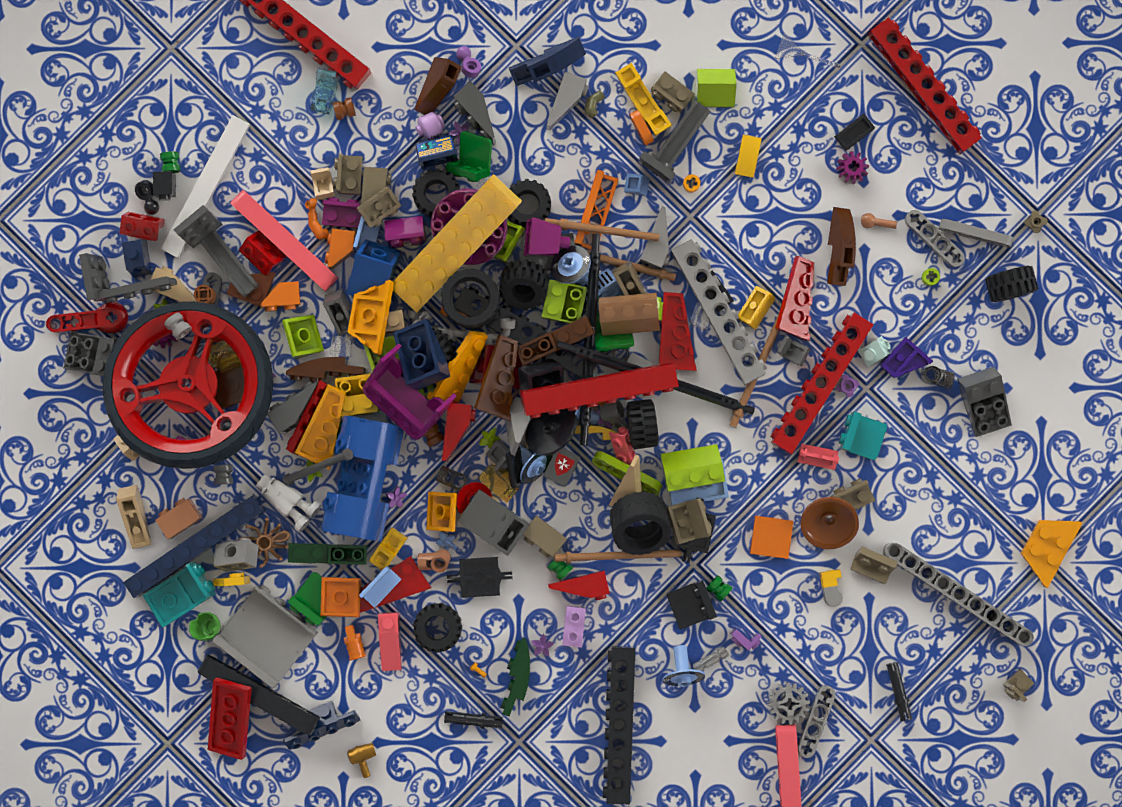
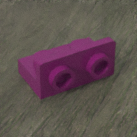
M331 197L328 200H323L322 225L358 229L361 215L356 209L361 205L358 203V200L347 199V202H339L338 198Z

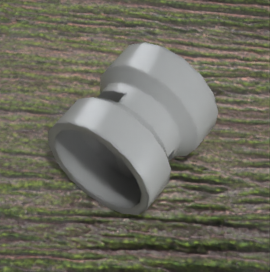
M179 312L170 316L164 323L166 328L173 332L176 340L185 337L192 329L189 323L184 322L183 316Z

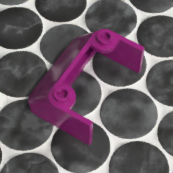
M398 344L379 360L364 384L363 392L369 400L411 438L419 440L446 412L456 395L453 393L445 402L439 397H432L428 401L417 390L406 386L405 379L401 376L403 371L400 360L395 357L401 348V345Z

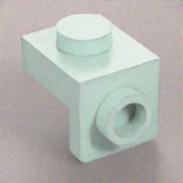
M881 336L858 350V353L867 367H869L892 351L890 350L889 342Z

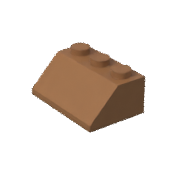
M657 293L599 298L598 305L602 336L660 331Z

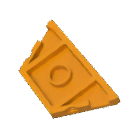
M391 280L385 281L380 286H373L366 291L354 294L347 331L379 355L382 353L394 282Z
M1038 520L1021 555L1028 562L1030 568L1038 576L1044 587H1049L1082 522Z

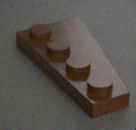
M498 335L474 409L506 421H511L510 407L513 401L512 385H514L515 379L513 374L514 367H516L518 341Z

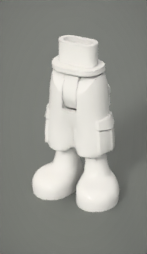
M266 474L256 484V487L262 490V495L275 506V509L281 515L293 518L296 523L294 529L299 533L309 525L311 520L300 514L294 507L298 506L313 519L322 506L317 501L312 504L302 500V493L295 488L288 487L274 477L271 479Z

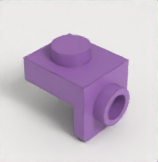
M736 628L730 633L733 636L731 640L738 647L743 645L748 651L751 648L754 650L761 642L759 639L762 636L759 633H756L750 641Z

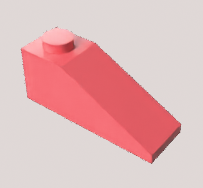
M379 613L378 627L382 671L402 670L400 613Z

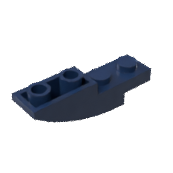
M578 36L545 49L544 54L509 67V71L516 87L532 80L535 83L570 66L586 55V52Z

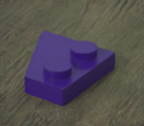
M904 337L880 364V367L890 376L896 378L929 365L933 360L907 337Z

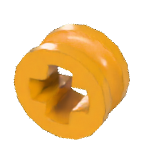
M694 174L686 176L683 181L684 189L690 193L696 192L700 187L699 177ZM694 179V183H697V186L689 188V184H686V181Z

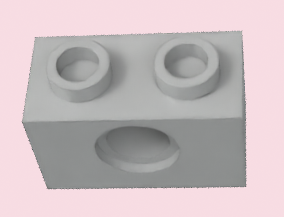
M241 538L239 541L227 540L224 543L216 544L213 566L224 572L256 568L259 545L251 542V539Z

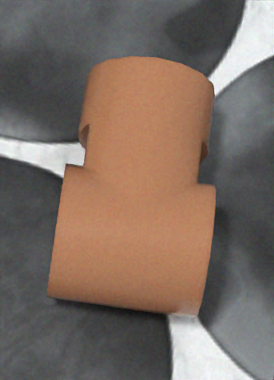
M440 549L433 553H419L417 558L418 569L420 571L434 570L439 573L444 572L451 561V554L445 549ZM437 559H442L445 563H441Z

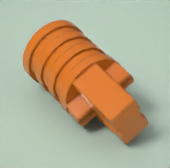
M354 625L346 626L347 637H344V642L347 646L349 660L352 661L366 657L360 633L356 634Z

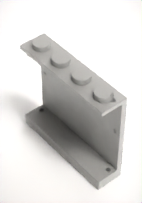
M256 585L246 601L220 634H217L212 641L273 689L314 639L318 631L315 630L317 628L315 625L312 626L302 620L300 613L297 614L293 610L288 609L283 599L278 596L276 598L270 594L271 590L264 585Z

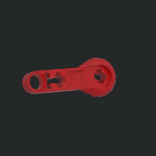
M118 302L105 303L94 311L52 315L47 319L46 327L54 333L98 329L106 333L115 334L121 332L126 327L129 315L127 309ZM111 313L117 316V320L114 319L115 322L113 323L111 320H108V316H111ZM73 317L79 320V323H76V327L73 324H66L67 328H65V321H73ZM53 319L60 320L61 324L58 329L51 327Z

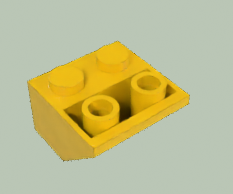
M371 374L335 379L336 388L346 393L342 418L344 415L359 416L380 413V409L363 392V386Z

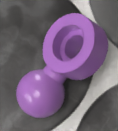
M467 46L459 47L456 55L459 60L463 61L462 73L470 78L477 77L481 70L480 62L470 58L471 50Z

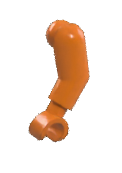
M311 198L305 203L306 209H309V228L317 239H328L329 231L323 229L317 221L315 210L317 200L316 198Z

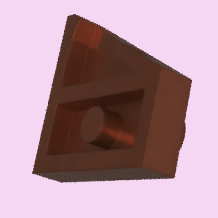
M270 272L266 276L263 273L250 274L259 286L245 298L230 283L226 294L260 307L262 301L269 294L276 273Z

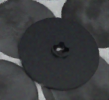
M560 409V413L549 415L548 412L541 413L540 417L532 418L525 436L528 448L541 456L554 454L564 448L572 439L577 427V417L574 410Z

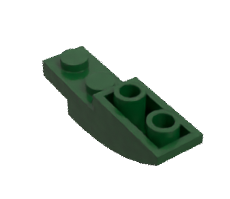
M288 543V563L366 565L367 545Z
M522 637L521 641L517 640L513 650L517 652L515 659L510 658L507 669L510 670L509 675L516 678L515 680L511 679L507 689L510 691L509 697H504L500 708L504 709L502 714L509 717L516 698L524 701L528 688L530 653L525 637Z

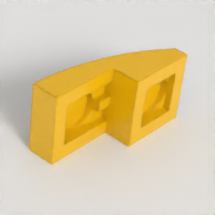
M743 134L735 174L754 178L762 138Z
M392 527L373 553L369 562L383 570L391 564L408 537Z

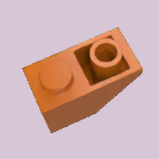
M332 229V233L328 234L327 244L330 245L329 252H326L325 263L328 264L327 267L329 269L336 268L355 253L353 247L357 234L355 231Z
M298 281L279 282L262 301L260 309H265V312L277 311V308L284 307V310H296V307L300 305Z

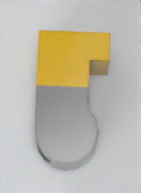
M841 570L819 572L825 603L832 607L839 606L843 600L837 584V578L842 577Z

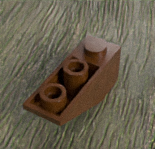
M434 57L414 110L423 115L434 112L455 85L462 66L447 58Z

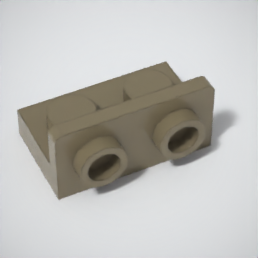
M666 71L651 87L652 95L660 101L663 99L667 102V106L674 112L679 111L681 113L695 96L694 92Z
M338 153V158H335L334 163L337 177H334L333 188L336 189L338 194L361 195L363 156H349Z
M387 186L356 209L364 219L366 226L370 228L373 226L375 228L383 222L382 219L396 214L401 204Z
M861 478L851 482V487L845 489L842 486L834 490V495L830 496L847 501L855 510L875 501L868 486V481H862Z
M862 546L856 552L850 570L879 583L886 584L890 573L896 568L898 561Z

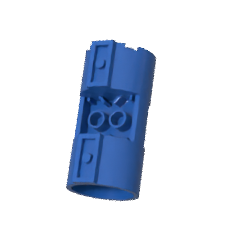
M343 416L341 431L336 441L335 453L340 454L344 449L349 448L353 452V458L342 462L341 478L338 481V493L327 492L324 500L322 531L382 541L389 503L380 502L387 464L397 466L404 433L399 426L358 417Z

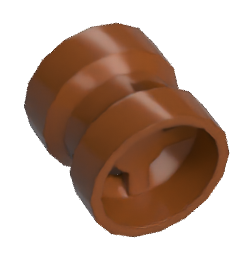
M351 97L346 98L344 102H332L337 120H342L346 116H356Z
M200 285L194 291V298L197 302L213 304L216 300V292L207 285Z
M437 422L424 435V437H427L426 444L429 448L444 440V435L438 432L439 426Z

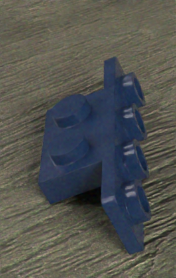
M330 701L309 710L320 717L311 735L300 731L283 739L289 750L298 749L305 743L317 741L322 736L334 734L344 727H351L361 720L355 710L337 716L334 703Z

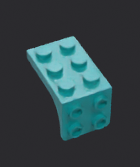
M188 563L184 569L142 595L162 628L216 595L214 591L216 587L211 580L206 579L204 575L206 572L200 563Z

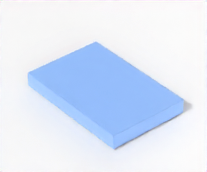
M726 476L725 482L669 491L671 505L694 500L696 497L702 498L704 501L729 498Z

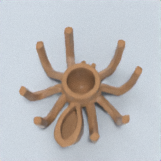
M265 518L263 534L255 526H245V528L256 531L259 536L258 538H239V540L241 538H248L256 541L255 544L259 545L257 558L264 551L265 560L259 566L260 568L264 567L269 560L268 551L278 558L279 561L283 560L282 556L278 555L272 548H288V545L274 544V542L283 543L288 541L290 533L285 530L271 537L281 528L282 525L280 523L267 534L269 518Z

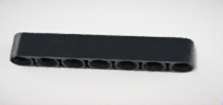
M211 655L205 656L197 671L212 682L215 678H221L252 687L251 704L307 735L312 734L320 719L315 713Z

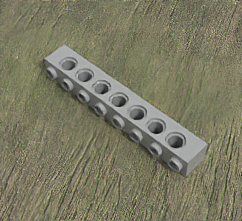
M690 239L672 249L671 253L743 384L747 385L766 374L764 370L767 367L762 359L758 360L755 354L758 351L753 342H748L746 338L748 333L745 327L738 324L737 319L739 317L735 309L731 310L728 306L729 298L725 292L721 293L718 287L721 284L716 275H711L709 271L711 266L708 260H703L700 253L702 250L697 242L694 243ZM695 257L698 263L695 266H690L687 263L688 258ZM698 274H705L707 280L700 283L696 280V276ZM708 290H712L716 293V297L710 300L706 298L705 293ZM717 307H723L725 314L717 316L714 310ZM726 324H732L735 330L732 333L725 332L724 326ZM734 341H742L744 347L741 350H736L733 347ZM750 357L753 360V365L750 367L744 366L742 359Z

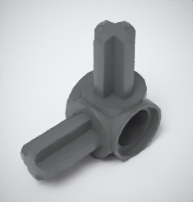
M617 398V402L608 404L604 402V405L600 406L599 414L604 422L615 424L618 429L620 427L629 429L628 423L623 418L624 408L619 398Z

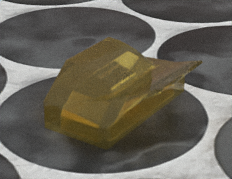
M224 341L212 346L209 356V363L212 368H216L222 373L241 365L235 352Z
M490 464L478 479L505 503H508L517 493L519 487L513 489L510 486L508 469L496 472L494 470L496 465Z

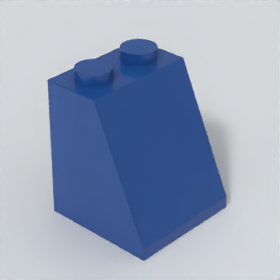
M365 239L355 255L346 294L354 298V294L366 291L373 286H380L387 280L393 281L402 251Z

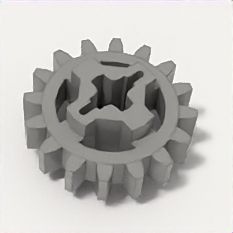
M789 682L785 683V687L778 684V690L772 689L775 693L774 696H768L772 702L767 704L773 707L769 712L771 714L776 713L774 719L778 720L781 718L782 724L786 720H788L790 725H792L793 720L799 723L800 716L806 717L803 712L810 710L806 707V704H810V701L805 700L808 693L802 694L804 688L799 687L796 689V683H793L792 687ZM792 691L798 693L801 699L794 698ZM784 692L782 698L777 700L778 696ZM788 699H790L792 702H795L793 704H790V708L784 705V703H786ZM797 707H801L800 710L796 714H794V711L797 709ZM777 708H783L786 716L782 715Z

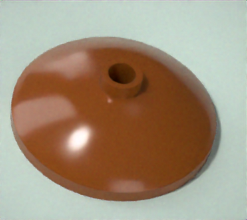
M836 497L820 498L810 503L803 511L800 521L801 531L806 540L812 545L822 549H837L847 545L856 536L859 529L858 514L854 507L843 499Z

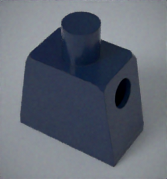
M140 239L122 242L125 267L132 277L151 275L147 240Z

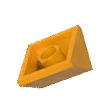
M428 492L426 530L456 532L458 493Z

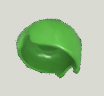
M211 612L198 613V617L190 621L189 632L196 640L210 641L220 631V620L217 615Z

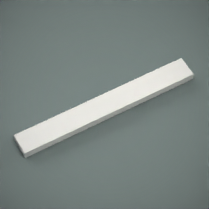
M232 115L161 247L162 250L177 258L180 257L187 243L173 229L202 205L207 207L248 131L249 123Z

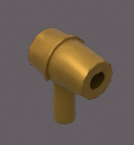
M373 743L356 746L348 750L349 762L352 765L359 764L363 778L371 776L366 760L376 756Z

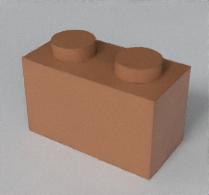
M182 498L175 503L176 507L170 511L167 508L158 514L159 518L155 521L167 539L174 538L203 519L192 499L185 500V498Z

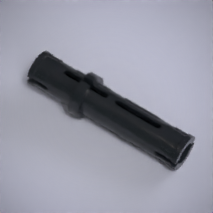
M893 662L894 670L891 663L886 664L895 696L894 703L898 707L900 721H906L904 713H906L907 720H911L913 717L908 704L910 700L909 697H906L899 663Z
M445 711L444 723L480 726L482 729L485 727L502 729L503 716L486 715V713L480 715Z

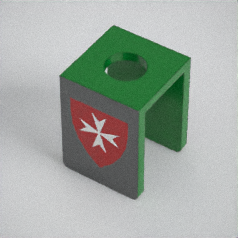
M562 448L553 455L544 476L566 487L581 457Z

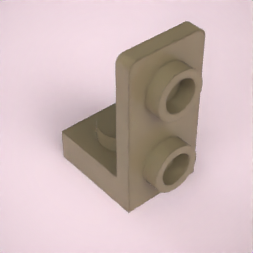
M1018 669L1003 685L1007 688L1005 692L1010 698L1025 702L1027 698L1023 694L1035 683L1021 669Z

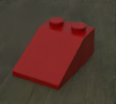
M451 403L448 407L442 461H449L471 427V423L475 422L476 410L473 409L472 405Z

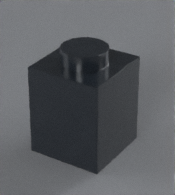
M172 171L153 172V195L161 201L171 200V197H176V174Z

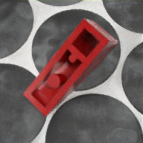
M604 570L548 584L549 589L588 598L595 597L596 601L607 598L606 594H610Z

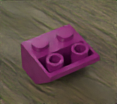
M423 216L384 221L385 241L392 248L404 247L403 244L411 243V246L422 245L423 241H427Z

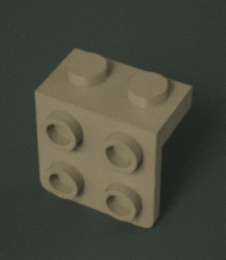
M700 498L666 507L676 545L711 536L712 527L706 517V506Z

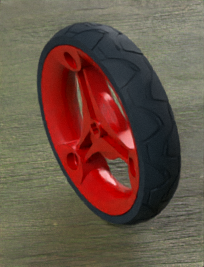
M204 302L171 303L153 309L139 317L117 339L108 356L103 376L104 404L109 420L118 436L131 450L141 457L170 468L192 469L206 467L236 454L253 439L261 428L269 411L273 393L272 365L267 350L257 333L234 313ZM179 312L183 316L184 322L189 323L192 327L191 331L195 334L188 352L185 356L178 357L168 363L161 372L160 378L156 381L140 386L134 385V373L142 356L157 341L173 334L171 330L166 328L164 323L170 316ZM211 327V331L208 334H203L204 328ZM202 340L206 343L201 358L195 355ZM224 341L235 352L244 374V391L239 407L236 411L226 413L215 399L218 379L214 369L208 363L213 343ZM186 382L191 384L189 388L185 385ZM159 389L160 394L145 398L142 396V392ZM130 394H135L134 400L127 402V397ZM164 402L169 408L182 414L199 412L209 419L213 425L210 434L205 437L180 440L164 436L152 429L143 420L140 413L143 405ZM211 403L222 414L216 420L204 410ZM225 423H231V428L229 430H222V427Z

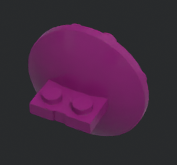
M470 188L455 190L446 195L437 204L431 219L433 238L478 190ZM506 219L464 262L465 265H477L487 262L501 250L507 237L508 227Z

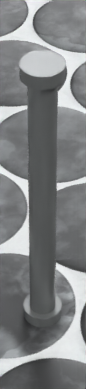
M349 448L344 449L338 455L293 474L288 473L284 475L283 481L286 485H291L298 479L343 460L349 461L353 458V452Z

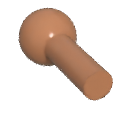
M866 213L861 217V224L865 228H872L873 226L897 228V221L875 218L871 213Z

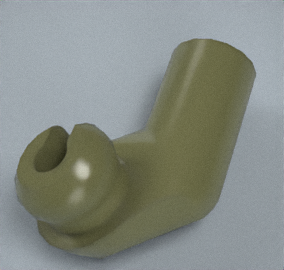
M601 90L586 99L584 110L591 118L595 117L598 113L596 110L597 103L605 98Z

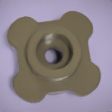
M1033 211L1031 216L1024 221L1025 226L1033 230L1034 233H1039L1043 225L1048 223L1047 218L1039 215L1038 211Z

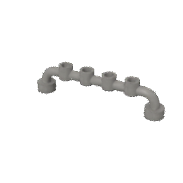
M412 308L408 309V318H412V323L423 313V309H420L417 313ZM510 318L500 319V328L503 329V332L500 334L484 332L488 336L485 345H494L498 335L508 337L511 329L515 328V320ZM431 325L435 331L439 329L442 330L441 334H448V340L452 339L453 341H457V337L465 339L469 331H475L441 328Z

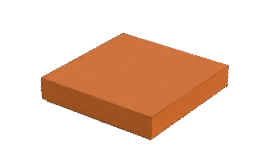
M755 515L750 554L788 559L793 521Z
M322 577L320 616L360 617L359 595L361 594V578Z

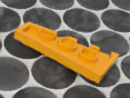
M469 331L456 351L458 355L448 363L451 377L435 383L437 387L427 395L429 400L432 397H439L445 402L454 393L456 397L453 403L460 402L488 338L484 332Z
M328 384L295 451L296 454L314 463H319L333 457L346 396L345 392Z

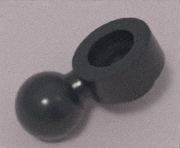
M148 180L138 182L135 185L136 196L141 200H145L144 210L150 215L156 214L159 211V204L152 199L154 196L153 184Z

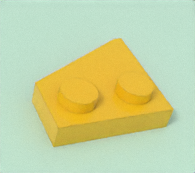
M244 572L229 574V577L213 578L215 586H234L250 583V575L245 576Z

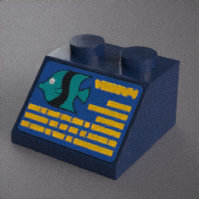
M447 133L438 135L437 139L433 140L428 138L421 139L419 143L415 144L421 169L458 160L453 136Z

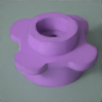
M843 375L842 381L836 386L838 392L842 391L847 397H852L854 395L853 391L859 386V382L849 378V375Z

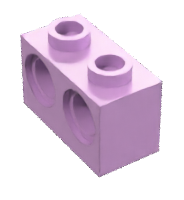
M566 606L562 645L582 647L586 607Z

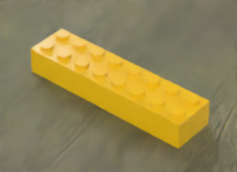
M493 174L393 281V291L417 313L444 285L448 278L464 264L518 207L522 200Z

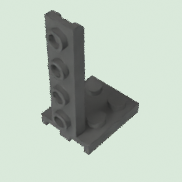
M695 100L658 153L655 155L650 151L648 153L643 151L639 157V164L648 168L653 174L659 176L670 185L676 174L673 171L672 165L711 111Z
M202 205L173 230L192 248L201 243L231 283L245 298L259 285L216 232L223 225L221 221Z
M88 253L79 255L87 300L112 303L117 302L120 297H124V299L135 298V294L138 293L148 295L152 294L153 290L166 291L170 290L171 286L177 285L175 278L165 276L109 289L110 283L106 277V262L103 257Z

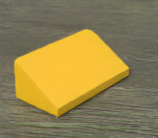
M756 286L740 310L738 320L756 330L775 301V297L770 292Z

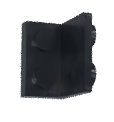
M703 580L666 594L679 629H684L704 620H711L717 617Z

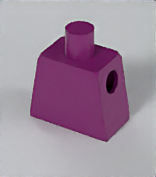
M533 217L527 220L524 245L525 257L554 256L559 253V248H569L570 237L561 236L560 226Z

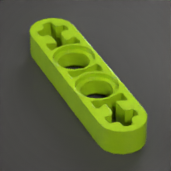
M597 451L592 459V463L597 468L620 480L623 479L630 466L602 451ZM640 471L642 491L658 496L662 489V484Z

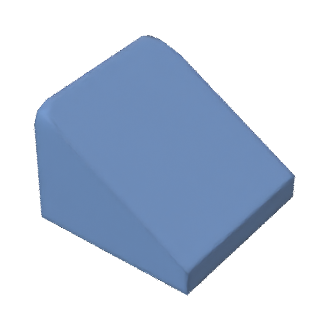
M627 173L624 192L647 196L650 178L641 174Z

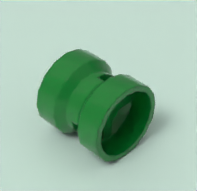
M169 151L160 153V160L163 162L161 172L172 171L174 174L181 172V167L178 164L179 152Z
M555 559L547 567L550 572L556 573V577L560 581L574 568L569 563L565 564V561L555 562Z
M717 575L706 589L709 593H714L716 599L721 602L733 587L725 584L723 579Z

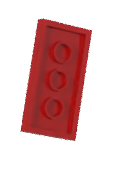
M221 678L213 680L207 750L240 760L246 757L252 687Z

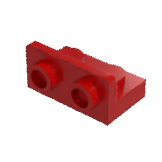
M128 211L121 216L119 233L121 235L157 241L159 230L164 227L165 219Z
M257 231L247 237L239 248V252L265 276L270 273L273 267L286 258V255L261 231Z

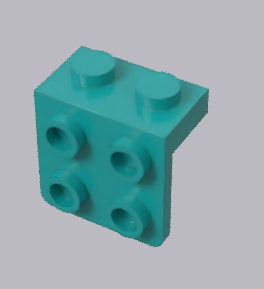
M851 412L845 420L844 425L847 427L845 433H842L840 436L839 444L841 445L839 449L871 460L877 459L887 425L861 416V413Z

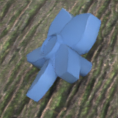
M441 531L440 539L436 544L443 546L447 551L450 548L457 549L456 545L452 542L455 539L454 535L448 536L447 533Z

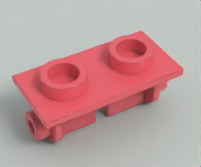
M620 427L617 433L609 432L616 458L630 465L635 456V451L631 442H629L628 429Z
M801 443L797 462L835 470L836 464L839 461V451Z

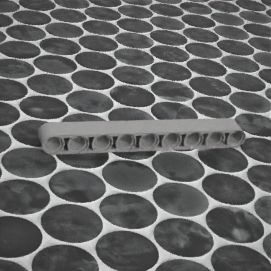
M888 543L884 546V556L898 561L897 565L1002 635L1022 646H1028L1033 642L1034 635L1029 629L902 545ZM892 546H895L898 550L897 555L894 557L889 554V549ZM907 557H912L914 560V564L911 567H907L905 564ZM925 567L930 570L927 578H924L921 574L922 569ZM944 578L946 585L940 589L938 587V580ZM956 589H960L962 591V596L960 599H956L954 597V592ZM976 599L978 601V607L977 609L972 610L970 607V603L972 600ZM992 610L994 618L989 621L986 615L988 611ZM1006 621H1009L1011 624L1008 631L1003 629V624ZM1021 632L1027 634V638L1023 642L1019 640Z

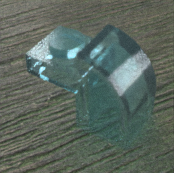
M318 67L316 87L311 98L312 111L330 115L333 107L332 102L335 100L338 87L337 72Z

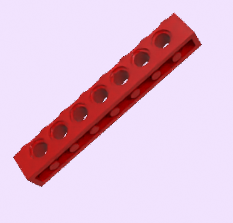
M239 0L246 7H249V5L255 9L254 13L261 19L267 18L270 21L268 24L276 31L278 29L284 32L283 36L290 42L296 41L299 44L298 48L305 54L311 53L314 56L313 60L319 65L325 64L329 68L328 72L334 77L339 75L344 79L342 82L348 88L352 89L354 87L358 90L371 74L370 68L284 0H262L260 3L254 2L255 0ZM277 7L278 12L276 14H269L271 8ZM287 19L293 20L290 26H284V22ZM301 31H308L305 38L299 37ZM317 42L323 43L322 48L319 50L313 49L314 44ZM331 54L338 55L337 59L332 62L328 60V57ZM345 66H352L351 72H343V68Z
M888 17L869 32V38L959 155H961L982 138L979 129L975 125L972 126L968 121L967 113L958 108L956 99L952 95H948L943 82L935 78L933 69L929 65H925L922 61V55L919 51L912 48L909 38L906 35H902L896 21ZM887 37H894L896 43H889L887 41ZM898 52H905L907 54V58H900ZM911 66L917 67L918 70H919V73H918V74H913V73L910 71V67H911ZM922 81H927L930 84V89L923 88ZM933 97H940L942 103L936 104L933 100ZM945 111H950L953 114V119L946 118ZM957 126L963 127L965 134H959Z
M855 312L851 316L847 314L842 322L844 327L840 332L836 331L831 339L834 341L830 348L826 347L821 355L823 357L820 364L816 363L811 371L813 376L810 380L806 379L801 387L803 392L800 396H795L791 402L793 406L791 411L785 412L780 420L783 422L779 429L776 427L770 436L773 438L770 443L789 455L793 454L874 325ZM848 329L855 332L854 339L847 337L846 332ZM838 345L845 348L843 356L838 355L836 352ZM828 361H831L835 364V370L833 372H830L826 369V363ZM819 377L825 381L823 388H819L816 385V379ZM807 394H812L815 397L813 404L806 402L805 397ZM797 410L804 412L805 417L803 420H798L795 417ZM787 426L794 428L795 432L792 437L785 434Z

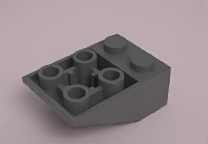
M469 81L453 96L455 109L460 115L463 116L465 114L472 128L475 130L478 128L481 136L491 139L492 144L495 145V136L484 95Z
M71 331L63 369L104 376L108 356L117 339Z
M994 367L957 378L961 397L975 437L1012 426L1002 375Z
M308 382L301 387L303 389L301 392H293L285 398L287 401L282 404L276 403L269 408L270 412L267 413V416L278 433L285 435L297 427L318 385L317 382Z
M480 489L457 520L507 556L530 525L525 519Z

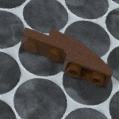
M833 207L828 245H832L827 284L846 286L849 267L854 268L855 227L850 209Z
M585 316L518 346L517 353L524 366L562 350L556 348L558 340L573 345L595 334L588 316Z
M324 357L298 364L288 369L286 375L291 376V380L302 381V377L310 378V382H319L321 379L326 380L327 372H330L329 376L341 377L342 373L349 374L348 377L364 375L366 368L347 365L348 359L346 357Z

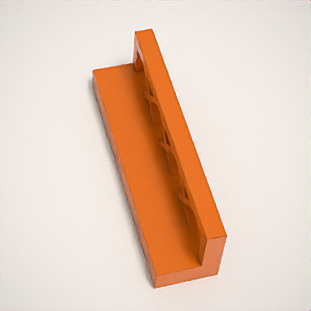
M597 170L581 223L590 224L591 217L598 214L601 219L599 226L605 225L618 178ZM606 179L614 182L612 189L604 192L601 187L602 180ZM604 196L607 205L605 208L598 210L595 204L596 200ZM578 230L574 242L575 245L591 250L592 245L583 243L585 236L591 232Z

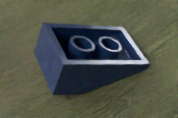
M427 318L393 332L396 345H401L398 355L406 386L419 390L451 377L444 353Z

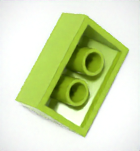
M717 444L660 454L667 492L725 482L723 464Z

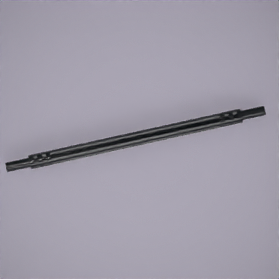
M592 234L586 316H588L595 333L601 253H599L600 234ZM595 334L585 338L584 347L595 350ZM583 359L582 379L593 377L594 362ZM581 405L579 426H581L580 445L587 446L588 427L591 426V407Z
M559 340L556 344V348L573 353V356L621 372L643 368L580 345L574 346ZM678 380L679 387L673 388V390L731 410L743 409V412L751 415L755 411L754 407L749 405L743 406L737 399Z

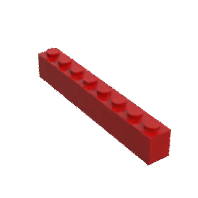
M669 362L520 391L524 415L529 416V418H537L541 416V413L548 412L549 415L560 413V409L567 408L568 411L578 410L581 405L594 407L598 406V402L605 401L606 404L617 402V398L624 397L625 400L636 398L638 394L651 396L655 394L654 391L662 390V393L674 391V387H679L675 364Z

